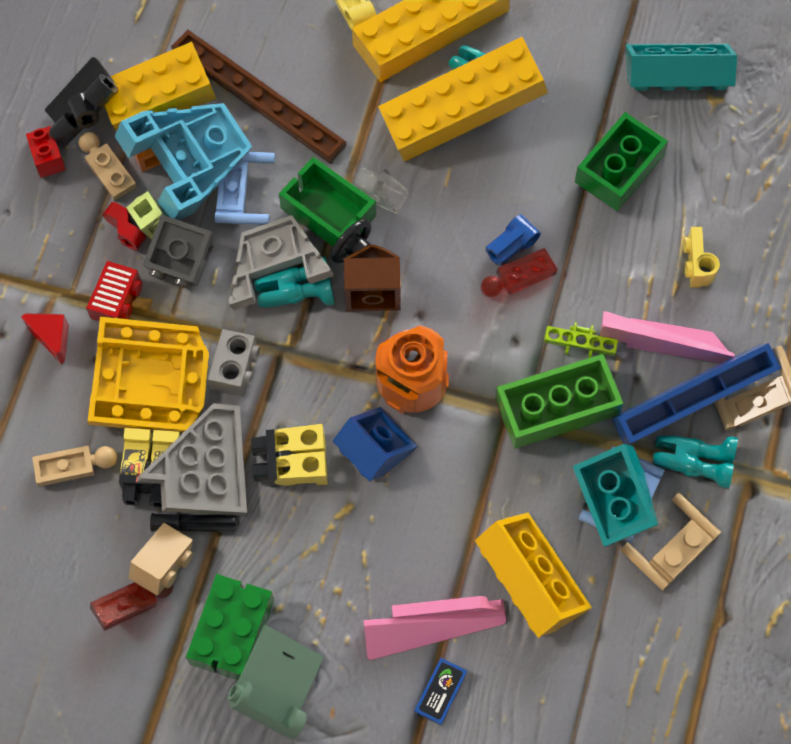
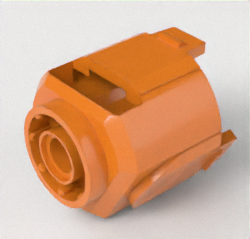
M419 325L413 329L393 335L385 342L379 344L375 357L377 388L381 396L385 398L386 405L403 415L405 412L416 413L426 411L437 405L446 395V388H448L449 374L447 373L448 351L444 350V339L437 332ZM410 351L418 352L414 360H406V357L410 356ZM388 378H393L411 390L409 393H406L388 382Z

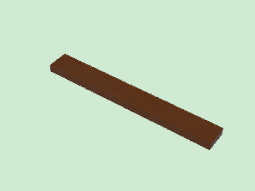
M187 30L171 46L173 50L192 42L207 77L329 164L346 147L344 139L190 30Z

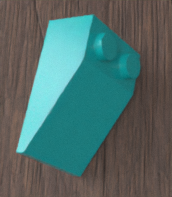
M622 444L573 466L604 547L658 525L645 473L634 446Z

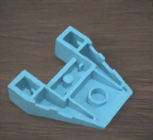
M224 103L192 106L191 109L186 110L171 108L165 112L153 113L152 110L143 111L122 120L114 136L128 158L150 148L152 149L174 183L164 188L157 203L166 216L176 220H181L194 214L252 148V145Z

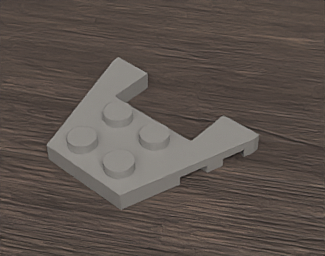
M292 215L241 233L236 260L238 268L236 275L233 276L232 285L234 289L233 295L229 298V305L233 310L256 303L253 279L300 263H304L306 277L310 284L333 277L330 267L323 260L320 253L310 242Z

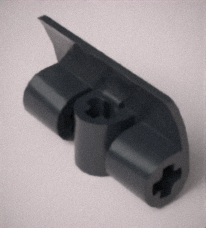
M92 57L45 108V112L55 123L49 130L50 135L62 146H68L83 128L94 126L99 120L98 112L118 92L113 79L97 58Z

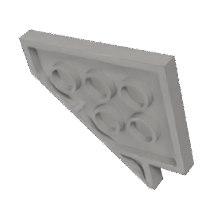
M213 403L137 477V482L161 484L162 511L243 516L247 513L240 406Z

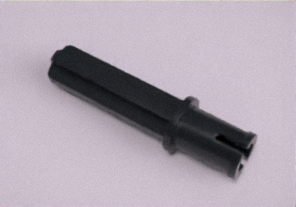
M177 512V514L151 513L150 516L151 532L157 531L163 523L179 532H235L237 529V518L234 515H189Z

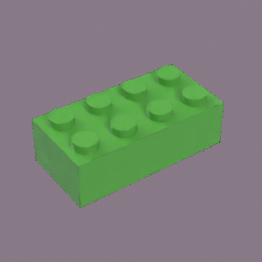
M603 354L499 386L496 389L495 396L514 449L610 419L621 413L624 404Z

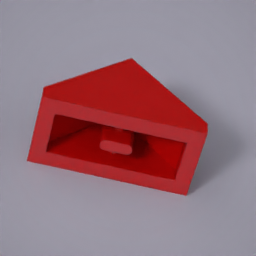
M29 313L22 315L21 318L26 328L60 364L64 363L69 324L65 315Z

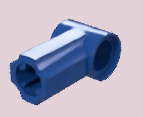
M520 214L511 220L500 236L486 246L485 251L496 265L502 266L521 249L527 250L533 246L541 236V232L524 215Z

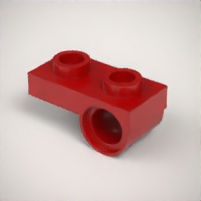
M51 126L39 128L26 134L40 178L66 171L57 142L50 135L49 130Z

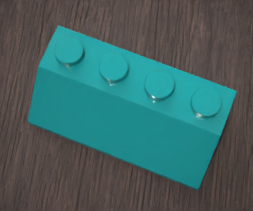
M626 44L627 81L630 87H634L635 90L646 91L650 87H660L661 90L666 91L675 90L676 87H686L688 90H701L702 86H712L714 90H726L728 86H735L738 55L729 44Z

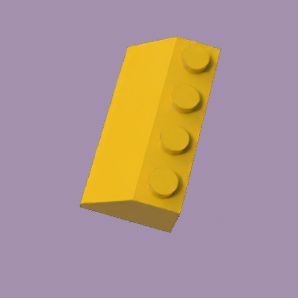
M529 512L496 521L474 540L480 548L482 556L487 559L495 571L497 579L504 585L514 605L519 608L527 620L529 628L538 638L557 631L592 608Z

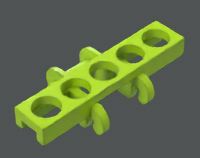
M575 322L574 326H570V330L547 326L544 343L566 347V355H568L569 348L572 346L589 350L588 358L592 357L593 352L615 357L618 339L592 335L596 334V330H593L594 325H591L590 328L577 326V322ZM549 333L557 334L559 337L551 339ZM562 336H568L567 342L563 340ZM583 336L586 338V343L580 345L576 342V338ZM595 342L600 343L598 347H594ZM603 344L613 345L614 348L607 350Z

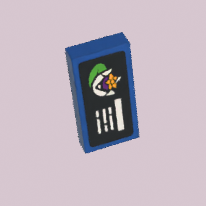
M440 658L414 713L441 726L467 674V670Z

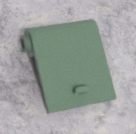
M264 625L238 682L229 691L228 700H230V708L291 740L295 739L305 725L306 713L301 708L324 656Z

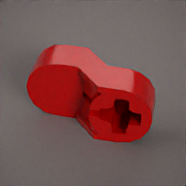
M111 202L102 216L109 224L117 228V237L121 244L137 251L146 239L145 234L131 224V214L127 211V208L116 202Z

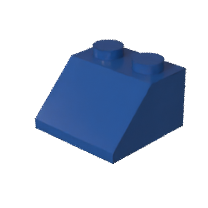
M382 407L350 417L332 440L340 452L356 466L358 472L367 478L369 482L386 475L418 447Z

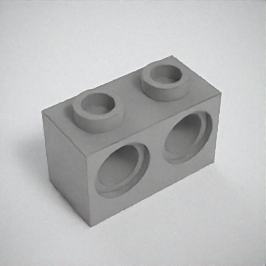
M222 329L208 377L211 390L243 396L245 388H250L253 378V372L250 371L253 362L257 363L260 353V347L256 344L255 336ZM239 347L246 349L241 354L232 353L233 350ZM232 372L239 374L232 380L225 378L227 374Z

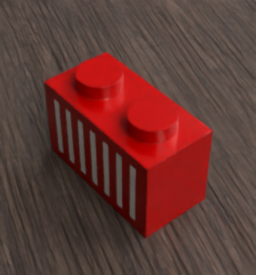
M110 261L106 262L86 307L92 320L100 322V317L129 320L133 309L131 304L135 296L138 297L143 286L138 270Z

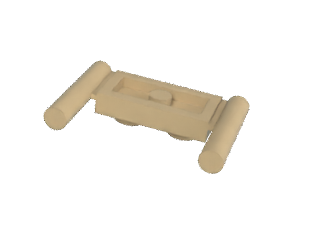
M777 346L772 349L781 367L780 372L782 376H778L730 399L725 400L723 397L714 402L725 431L732 430L736 426L741 427L791 405V366L783 346Z
M680 493L676 494L671 501L691 521L650 562L629 542L620 550L662 591L721 534V531Z

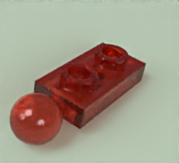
M543 248L497 268L496 273L499 278L495 276L485 277L481 282L480 288L482 293L490 298L498 296L503 287H505L510 295L556 275L558 269L547 250Z
M134 582L90 603V610L103 630L106 631L156 607L157 600L155 597H168L173 591V584L169 588L165 587L157 596Z

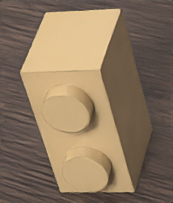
M163 523L130 562L129 579L158 596L165 587L169 588L173 584L178 570L181 567L186 568L193 557L191 552L193 540Z

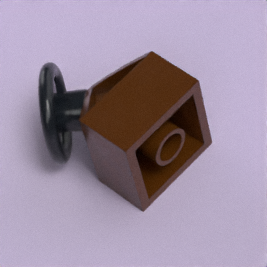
M361 219L348 227L335 243L331 253V259L334 263L340 264L344 262L346 312L401 310L400 257L383 247L371 245L367 241L372 227L371 222L367 219Z

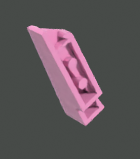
M603 312L600 336L618 339V342L626 343L625 347L715 363H723L735 356L734 353L729 352L713 332L633 318L628 319L610 312Z
M477 596L393 605V618L364 620L367 657L369 660L504 625L506 623L504 600L488 601L487 597Z

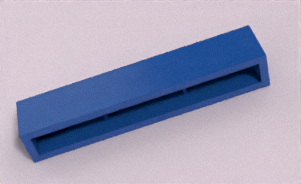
M760 344L612 417L611 420L622 442L631 444L780 370L781 367L770 344Z

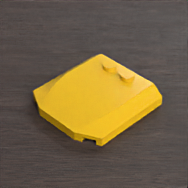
M100 317L88 425L146 429L150 431H173L181 434L197 420L204 409L209 352L201 339L198 326Z

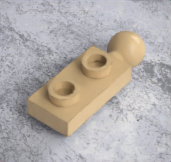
M85 132L80 136L78 141L80 149L90 153L85 156V161L114 201L137 188L135 181L107 143L99 148L100 140L92 132Z
M88 445L34 456L32 459L36 484L40 487L95 475L94 465H98L103 469L111 468L117 461V454L109 446L100 447L95 454H91V449Z

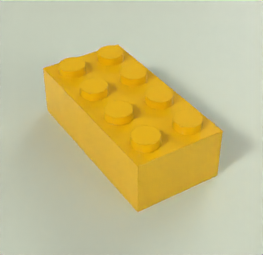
M190 42L112 75L111 78L116 84L118 92L108 101L105 108L115 131H117L122 120L143 111L152 110L153 113L165 112L171 108L186 110L191 109L192 106H201L217 98L194 45Z

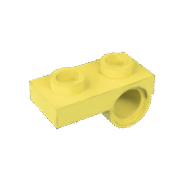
M334 0L351 31L355 26L377 15L369 0Z
M691 227L688 237H684L683 251L688 253V261L685 262V277L690 278V288H701V286H708L713 283L720 263L714 254L704 253L702 227ZM699 267H706L711 272H703Z

